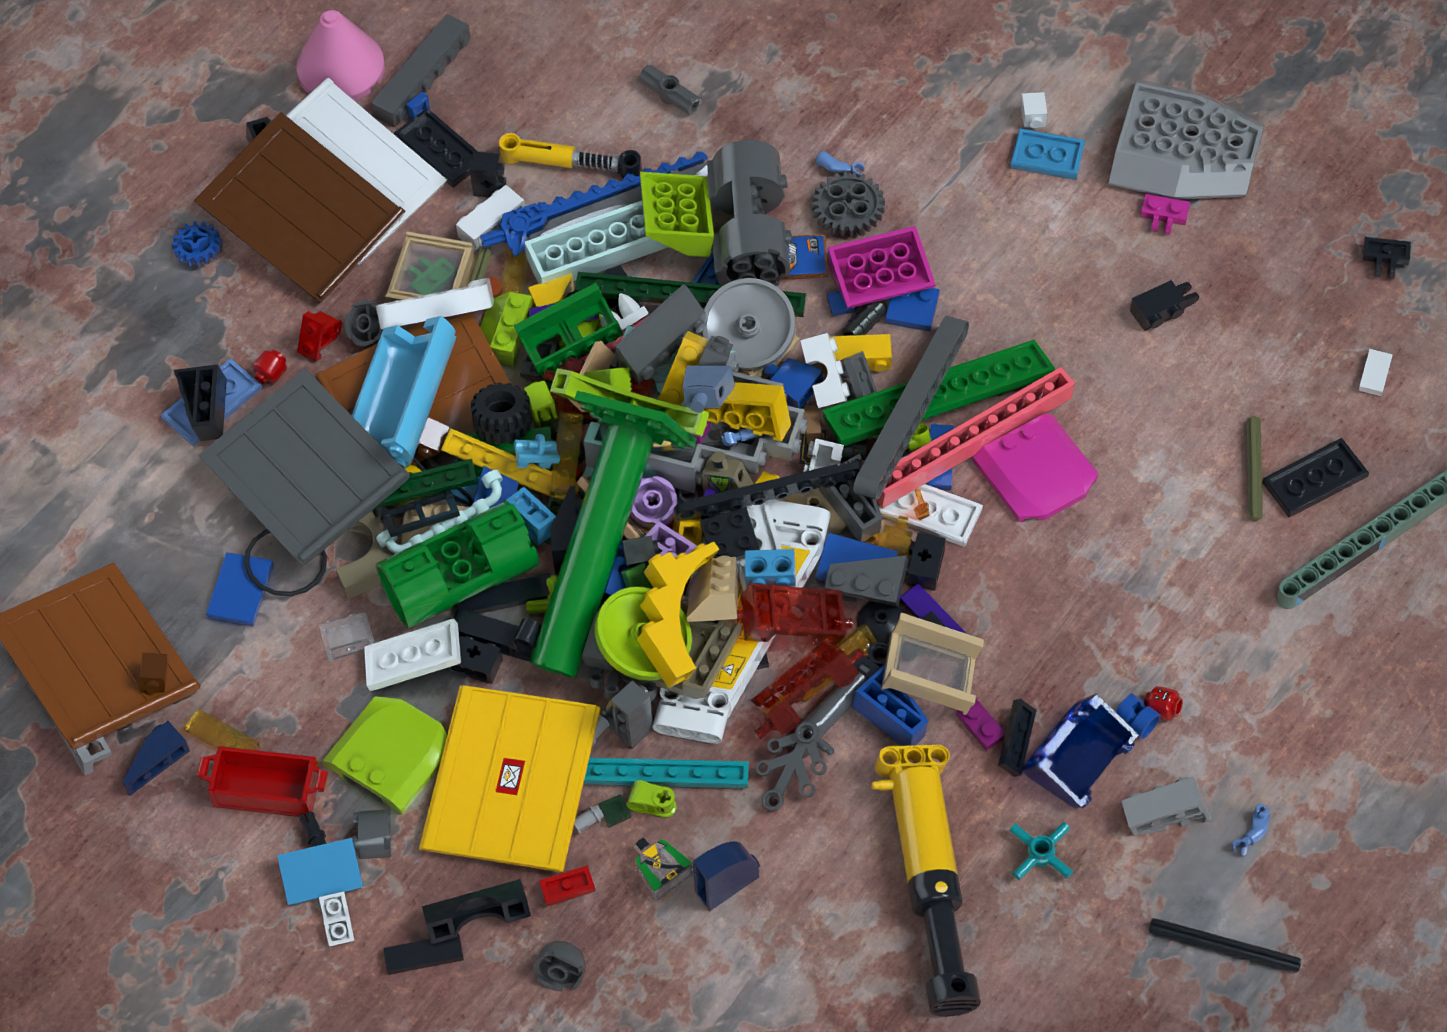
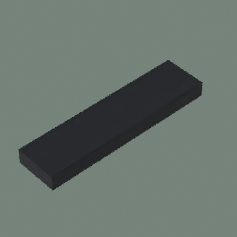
M550 574L505 582L496 587L492 586L457 603L458 609L479 614L523 605L528 601L547 599L550 591L546 581L551 577Z

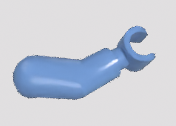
M821 151L816 156L817 165L825 167L832 172L843 174L847 172L851 173V176L856 172V177L859 178L861 173L857 172L855 168L860 169L862 172L864 171L862 163L856 162L851 166L846 162L837 161L826 151Z
M745 428L739 430L738 433L725 432L721 438L725 446H732L737 444L739 440L742 442L759 435H755L753 430Z
M1260 804L1255 808L1251 830L1244 835L1243 839L1233 841L1232 850L1240 846L1242 847L1241 855H1245L1248 845H1253L1265 836L1270 817L1269 808L1266 805Z

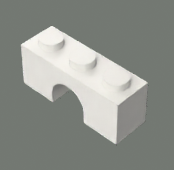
M825 333L800 340L806 363L808 365L823 363L828 370L826 379L822 383L812 386L818 408L823 410L848 402L846 397L850 396L847 383H842L840 375L844 373L841 360H836L834 353L838 351L835 338H830V335Z

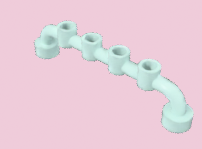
M493 470L482 477L481 480L485 487L492 488L491 495L474 502L466 510L459 511L460 516L433 525L430 530L413 536L403 545L396 544L395 541L398 537H390L387 529L376 537L379 545L387 547L396 554L490 509L489 507L494 505L501 496L502 488L500 482L503 480L498 470Z

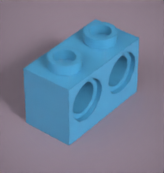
M525 487L506 500L508 504L514 503L525 521L529 538L535 544L540 545L550 537V529L556 516Z
M794 549L745 551V579L747 588L761 590L765 587L786 589L796 586V558ZM783 568L788 569V570L785 571V572H779V571H778V570L783 569ZM755 570H763L760 573H754Z

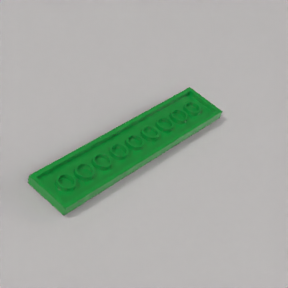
M1035 339L950 367L922 420L1031 384L1055 371V367ZM908 382L822 410V417L839 444L844 446L879 435Z

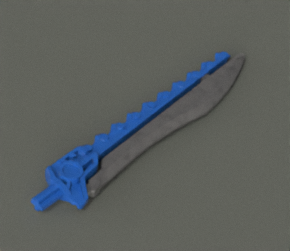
M697 151L692 159L688 160L686 157H679L674 165L661 163L655 171L651 170V168H644L642 172L708 176L707 162L704 163L708 157L705 153ZM626 174L621 182L609 179L605 187L601 188L598 185H591L586 193L574 191L568 199L556 196L549 205L545 204V202H538V204L534 203L503 213L500 229L480 235L481 244L486 248L505 242L510 251L513 252V256L516 257L524 251L525 241L642 201L640 175Z

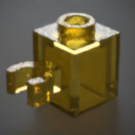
M899 515L896 527L885 524L883 532H878L875 545L898 551V556H907L908 558L911 540L913 541V532L907 530L908 517Z

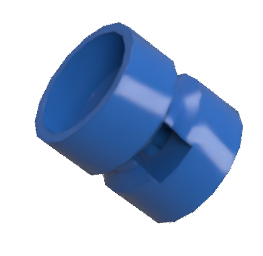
M1133 693L1121 702L1113 715V719L1122 726H1130V732L1141 740L1151 733L1161 717L1150 706L1144 707V702Z

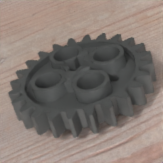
M844 172L843 177L835 173L834 180L828 176L827 183L821 181L820 188H815V195L812 196V211H814V218H818V225L824 224L825 231L832 228L833 235L840 231L841 237L844 236L845 232H848L850 237H853V232H857L861 236L862 229L870 232V225L877 227V220H882V214L885 212V198H883V190H879V184L873 185L872 178L865 181V174L858 178L856 177V172L852 176H848V173Z

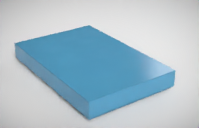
M1019 128L1010 168L1077 180L1085 140Z
M352 838L277 855L288 905L363 887Z

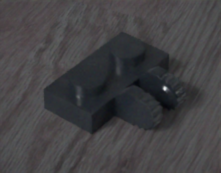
M1365 237L1362 260L1375 262L1374 277H1380L1382 263H1390L1388 275L1390 279H1394L1396 264L1409 265L1411 242Z

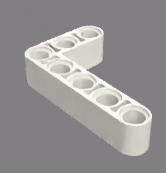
M490 278L471 281L467 287L383 303L377 305L376 310L380 328L384 329L396 325L403 326L423 322L428 318L437 316L448 317L487 309L493 306L494 297Z

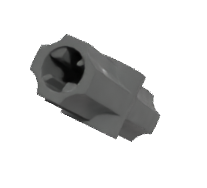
M646 65L642 69L639 81L658 93L664 103L674 104L687 114L693 115L698 110L701 98L680 85L679 79L676 76L666 75L652 65Z

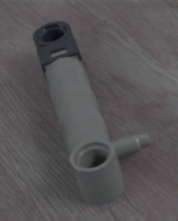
M876 642L870 645L867 657L862 654L851 665V671L802 721L813 722L819 727L820 738L816 744L822 752L828 755L834 753V749L821 737L853 705L856 690L886 664L887 644ZM876 657H882V658H884V659H883V660H876V659H874V658H876ZM798 726L790 729L787 736L795 733ZM806 731L804 737L810 738L812 731ZM796 744L787 746L788 753L793 752ZM807 748L802 758H806L807 756H809Z

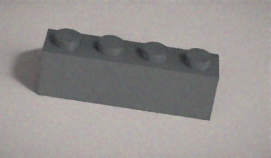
M683 284L615 345L619 367H628L630 369V377L638 384L644 379L648 380L651 378L655 369L661 364H666L671 359L672 354L680 348L687 331L698 334L706 326L705 311L686 285Z

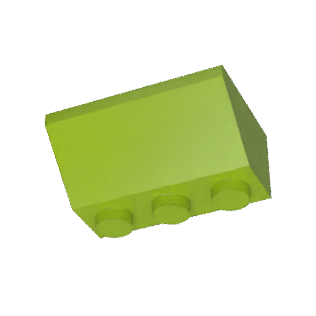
M510 291L495 297L493 306L486 309L480 329L501 365L515 366L523 343L513 325L529 318V308H534L533 299L530 295Z

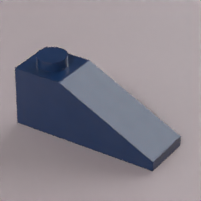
M169 721L156 726L147 736L124 778L123 784L129 796L190 751L186 740Z

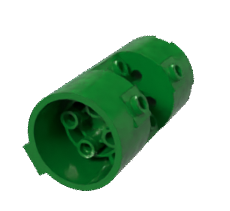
M505 501L442 533L377 562L376 570L395 613L404 627L409 629L452 608L453 605L492 586L496 587L539 566V558L535 546L530 547L531 541L525 521L514 503L508 504Z

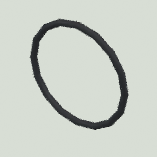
M265 529L252 539L245 551L244 566L249 579L263 591L276 596H294L305 593L319 583L326 571L327 555L325 550L321 552V570L316 579L306 587L291 592L275 591L268 588L253 576L249 560L250 552L255 543L271 532Z

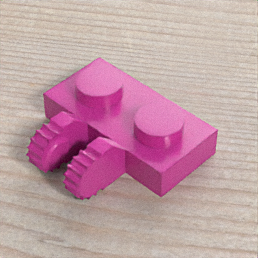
M1145 194L1141 217L1153 219L1151 227L1153 232H1156L1158 229L1159 221L1167 222L1165 234L1170 235L1172 223L1186 225L1190 202Z

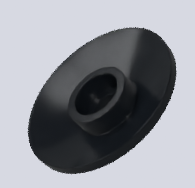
M870 602L861 609L858 615V629L868 641L888 644L891 632L899 620V615L904 612L899 606ZM883 616L886 617V619L880 620L878 619V617Z

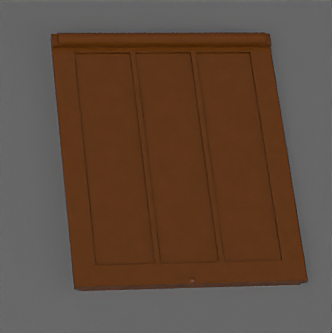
M282 112L194 199L195 203L319 303L325 300L406 212Z

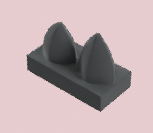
M863 351L843 359L841 363L844 373L840 375L850 378L851 384L848 387L850 397L857 399L877 392Z

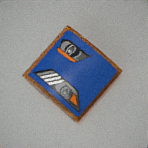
M825 234L792 236L793 243L789 244L790 273L788 277L784 276L782 280L828 277Z

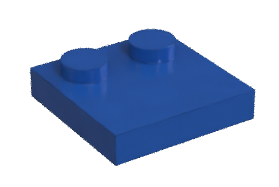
M929 288L891 298L885 323L930 332L940 289Z

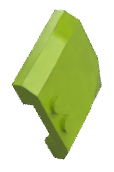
M375 696L322 762L325 767L341 777L347 776L382 799V803L403 815L439 770L447 733L441 723L404 700Z

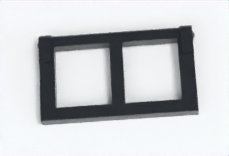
M450 489L388 510H381V516L385 521L390 537L460 516ZM446 499L450 508L449 511L425 517L422 506ZM416 509L419 520L398 527L394 526L391 516Z

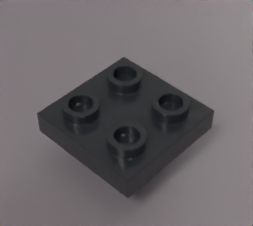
M747 507L700 520L706 545L715 542L719 548V551L713 558L729 556L740 560L745 558V551L760 550Z

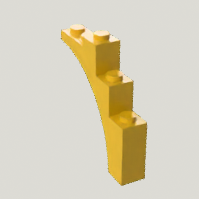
M715 542L706 546L702 543L696 546L691 553L686 555L684 552L675 558L671 552L663 556L657 554L648 561L649 565L644 571V574L654 588L645 594L646 598L640 605L650 622L641 628L642 633L637 638V641L668 688L687 680L696 669L687 652L681 634L679 617L681 597L689 577L698 568L708 563L719 551Z

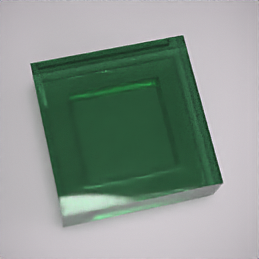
M621 794L598 804L609 828L632 818Z

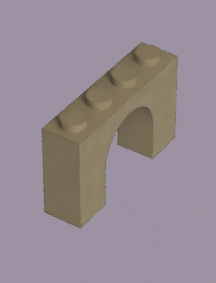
M371 510L345 532L362 533L373 541L370 551L364 557L336 569L338 580L347 599L382 586L376 570V563L393 555L387 547H381L376 539L384 530V526L379 516L374 517V510Z

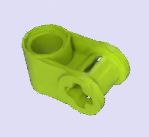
M642 780L634 781L626 804L630 810L661 818H669L675 814L677 805L672 789L650 784Z

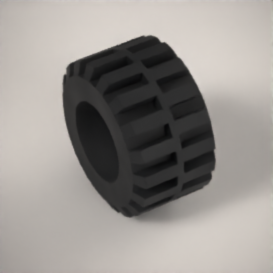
M511 383L487 385V388H481L479 393H475L473 396V400H471L474 432L479 435L480 439H486L488 443L509 444L513 440H520V436L524 437L527 431L531 429L530 398L525 390H521V387L517 385L512 386Z

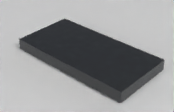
M428 108L394 132L398 139L447 179L446 182L454 188L470 176L469 168L473 151H478Z
M1340 438L1263 478L1262 483L1290 518L1367 478L1369 472L1343 438Z

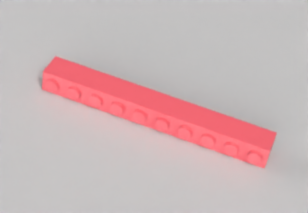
M1060 367L900 459L881 496L876 501L883 509L974 456L988 443L1070 400L1075 387L1074 381Z

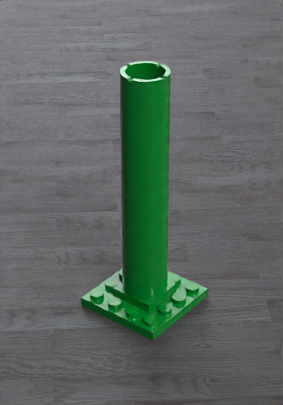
M578 390L574 400L582 405L581 409L590 412V416L599 419V423L607 425V431L529 661L535 667L558 675L561 673L562 676L576 678L592 622L596 611L599 610L653 444L661 445L663 441H668L676 448L685 449V446L694 448L697 440L665 412Z

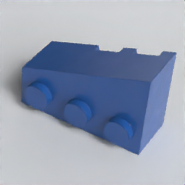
M884 665L856 690L852 708L901 746L916 745L925 737L929 720L915 700L909 697L907 693L892 688L881 690L885 670Z

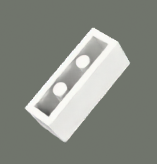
M507 185L500 190H496L490 198L478 204L471 213L463 216L456 224L458 237L464 242L473 243V249L477 253L483 247L480 235L500 229L502 214L525 207L524 199Z

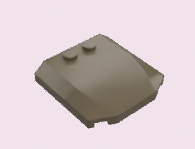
M682 595L680 608L687 617L689 597ZM733 619L689 622L692 633V645L689 656L696 667L695 671L687 680L671 688L667 687L663 679L652 682L658 687L693 699L705 698L742 633V625L739 622L736 623Z

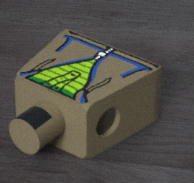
M716 452L709 457L702 473L703 496L707 488L720 493L753 485L742 461L726 458L723 452Z

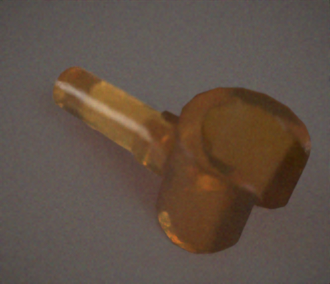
M916 489L915 494L919 505L914 507V512L918 520H922L930 516L928 511L929 504L923 500L921 490Z

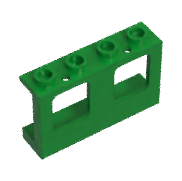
M597 283L513 325L541 378L590 353L595 342L601 341L605 345L616 341L624 335ZM597 314L603 315L608 325L583 338L578 325ZM554 336H561L566 347L541 359L536 349L537 346Z

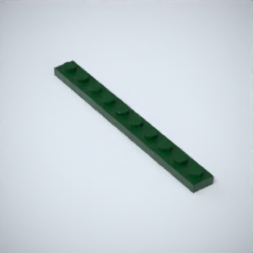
M578 272L574 294L597 283L605 299L618 300L619 294L622 293L637 302L662 304L684 284L700 306L705 308L712 295L724 285ZM782 291L789 299L795 317H804L806 293Z

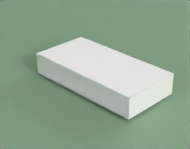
M1369 349L1358 391L1382 396L1393 354Z

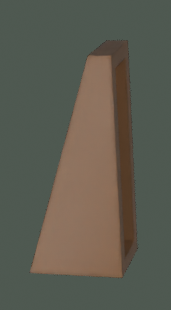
M818 405L803 406L805 420H808L806 429L807 444H810L811 441L815 442L816 439L822 437Z

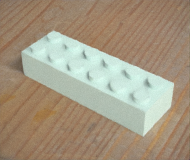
M642 201L525 241V257L538 284H544L568 274H572L573 281H575L578 272L598 273L668 248V246L645 236Z

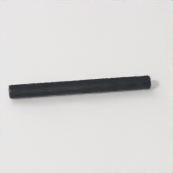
M1152 918L1149 925V932L1295 973L1299 971L1301 966V958L1157 918Z

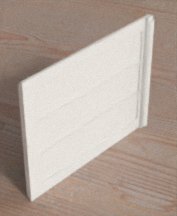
M330 78L325 79L286 115L382 194L406 211L403 217L358 265L365 261L447 181L433 167L338 88Z

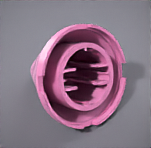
M329 10L321 15L297 60L298 78L308 94L315 90L325 79L330 78L338 88L354 101L371 93L370 88L376 82L380 83L385 70L383 52L378 43L336 10Z

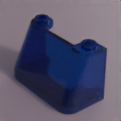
M1096 693L1077 701L1066 712L1024 764L1021 771L1029 779L1074 809L1080 807L1083 809L1092 800L1090 796L1092 794L1091 786L1116 755L1121 753L1127 754L1135 746L1133 741L1139 734Z

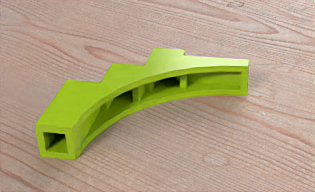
M557 369L550 392L575 401L574 398L578 390L665 412L686 431L697 436H703L709 417L708 412L696 413L691 408L629 392L569 370Z

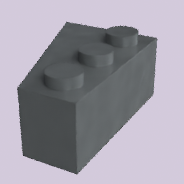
M860 453L848 460L849 463L851 460H857L860 462L861 467L863 466ZM855 479L837 483L830 488L820 487L819 491L858 541L863 542L880 532L882 515L877 501L874 498L855 494L853 491Z
M907 556L830 564L825 589L829 593L898 607L909 560Z
M631 681L616 694L601 714L609 722L610 726L608 728L631 749L653 731L651 695L644 686H638L634 681Z

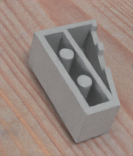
M1182 777L1173 784L1167 786L1158 785L1149 792L1143 794L1134 793L1128 796L1127 799L1122 800L1127 822L1134 836L1166 830V825L1180 823L1181 827L1189 826V821L1201 818L1204 819V822L1212 821L1204 793L1194 777Z

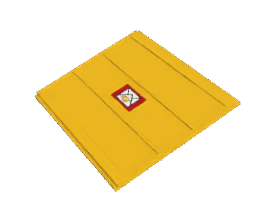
M464 685L460 686L419 850L563 872L601 707L552 698Z

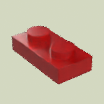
M588 865L539 880L547 906L596 892Z

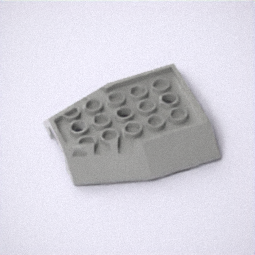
M1139 79L1135 84L1116 148L1108 185L1171 199L1246 197L1265 125L1204 93ZM1145 121H1149L1153 123V125L1144 126L1142 123ZM1194 131L1197 133V135L1189 136L1186 134V132ZM1239 141L1241 145L1234 146L1230 142Z

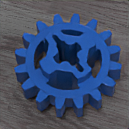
M194 221L193 226H189L186 223L184 230L177 229L179 235H173L174 242L171 245L176 258H179L180 263L187 261L189 267L193 263L200 267L201 262L208 265V259L215 260V253L221 252L220 246L222 241L219 231L214 230L212 224L207 227L205 221L201 225H197V222Z

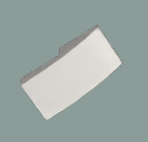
M345 892L319 897L329 947L354 941Z

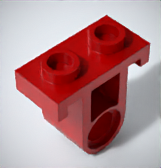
M309 311L304 313L297 353L317 362L322 356L320 350L333 342L340 334L342 321L322 311L316 314Z

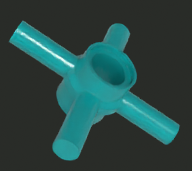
M1063 822L1049 837L1039 835L1033 838L1015 823L1009 831L1028 846L1029 857L1012 873L1013 876L1020 880L1034 865L1044 867L1050 864L1066 879H1069L1074 871L1055 856L1054 847L1070 830L1069 825ZM1036 849H1045L1047 853L1040 854Z

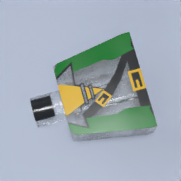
M641 838L635 843L634 849L640 854L635 859L636 871L655 902L693 875V863L667 841L661 839L652 846L646 838Z

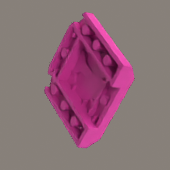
M1052 414L1038 416L983 446L973 456V463L1018 522H1024V519L1036 518L1037 521L1050 518L1084 499L1089 493L1092 484L1098 479L1097 471Z

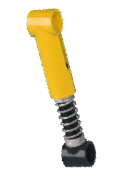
M514 133L504 134L499 139L500 156L502 161L507 164L523 161L572 169L574 166L582 167L584 165L585 168L590 166L591 169L596 167L597 170L602 168L603 171L608 169L609 171L617 172L623 179L626 174L639 176L640 172H642L641 156L634 150H626L620 155L614 154L610 156L608 154V156H605L604 153L598 155V152L592 154V151L586 153V150L580 152V149H576L575 146L520 139Z

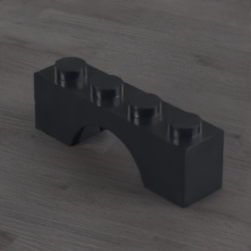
M521 879L422 906L431 944L456 938L458 932L465 924L478 918L495 917L503 920L505 923H510L531 917Z

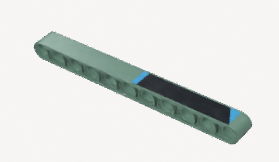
M1447 470L1284 579L1280 583L1276 598L1278 605L1285 609L1296 607L1447 504ZM1285 592L1292 593L1293 595H1287Z

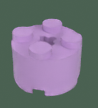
M658 476L641 480L630 514L642 528L651 530L658 521L666 526L673 521L675 516L673 509L677 505V495L672 484ZM655 500L657 501V505H649V502L653 503Z

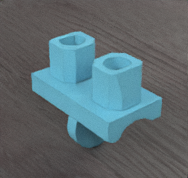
M537 434L535 440L514 441L515 459L519 468H527L530 463H537L539 467L549 469L552 463L559 464L560 455L557 452L556 441H545L543 434Z

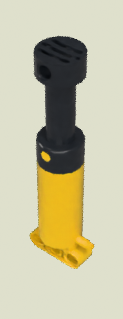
M942 745L888 746L880 751L874 764V769L879 776L890 778V780L873 781L871 787L873 790H892L912 911L917 916L924 917L934 978L930 979L925 987L929 1011L933 1015L940 1017L963 1015L977 1009L981 1004L976 976L964 970L954 914L962 906V895L940 774L944 771L950 759V753ZM883 760H887V761H889L891 764H887V763H885Z

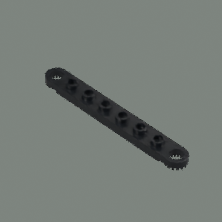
M851 460L850 463L847 461V464L842 463L843 465L839 466L834 464L696 498L697 501H687L686 503L684 501L683 504L679 503L674 507L675 518L679 521H686L702 516L712 517L719 512L733 511L751 504L761 505L765 501L785 499L789 495L796 493L806 494L820 487L830 488L837 483L855 479L861 469V464L857 460Z

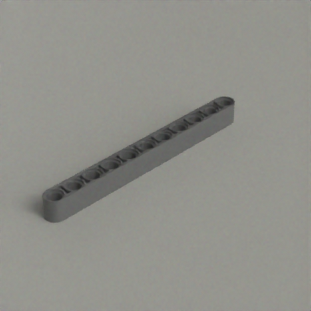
M950 316L943 318L854 482L853 491L855 494L879 499L966 339L969 329L968 321Z

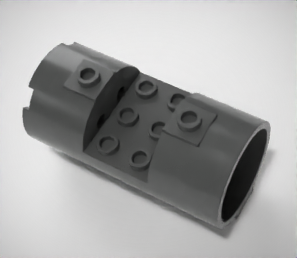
M758 140L736 141L719 149L714 155L713 160L707 161L709 198L714 210L721 209L735 217L726 222L719 230V233L714 234L715 273L720 285L738 279L755 278L777 286L780 284V280L784 276L788 277L790 273L789 244L793 243L791 230L786 229L784 222L766 215V213L778 207L782 199L785 198L784 188H788L787 178L785 174H781L780 155L772 145Z

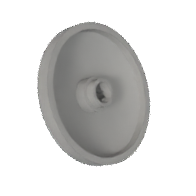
M744 278L727 283L712 295L704 309L707 320L706 326L702 330L704 338L710 340L711 336H722L728 339L729 343L733 344L732 351H736V361L739 362V370H758L775 363L789 349L795 335L796 321L789 299L778 287L761 279Z

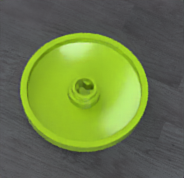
M629 587L611 595L600 608L595 620L596 642L604 658L622 674L644 681L662 679L637 641V638L642 633L641 628L650 622L640 605L646 598L645 594L651 589ZM680 608L681 634L689 654L692 645V633L687 617Z

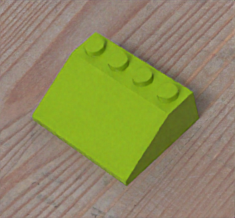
M640 172L645 236L687 256L710 257L714 232L707 176Z

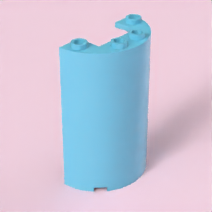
M442 316L426 319L423 327L431 333L413 336L398 325L383 329L351 415L404 469L412 463L457 337L454 336L456 332L454 327Z

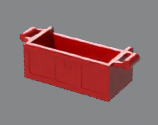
M218 746L215 755L200 758L196 777L209 783L208 794L213 807L296 817L304 814L305 818H308L307 812H313L317 792H324L328 776L327 771L319 768L316 757ZM211 760L214 761L211 777H208L207 771Z

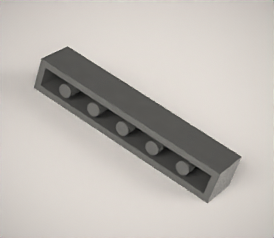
M447 14L371 102L373 116L393 127H396L400 121H403L408 112L406 104L421 92L428 91L436 78L444 73L447 65L456 59L459 51L468 45L471 38L469 25Z

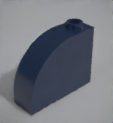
M731 841L718 845L693 860L695 893L708 910L711 911L758 879L760 864L756 857L750 854L740 842Z

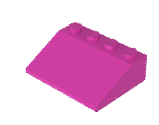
M916 226L828 247L827 262L830 272L847 309L936 287Z

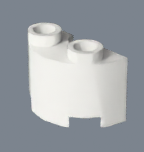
M816 439L815 442L811 441L808 455L812 456L810 465L805 464L803 472L834 464L839 466L844 445Z

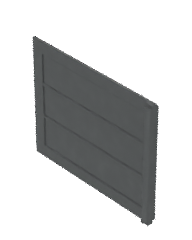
M305 368L198 455L302 566L304 564L307 565L403 485L410 477L409 473L394 460Z

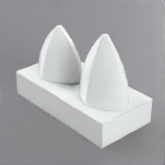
M622 293L619 294L618 305L623 319L611 311L618 321L621 330L626 329L627 326H631L649 314L645 306L640 308L635 300ZM601 315V324L602 327H605L608 324L606 323L603 315Z

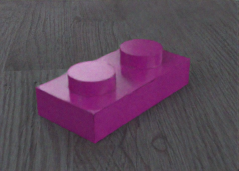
M975 699V704L971 706L967 715H964L963 711H956L958 719L986 751L1004 740L1006 732L977 699Z

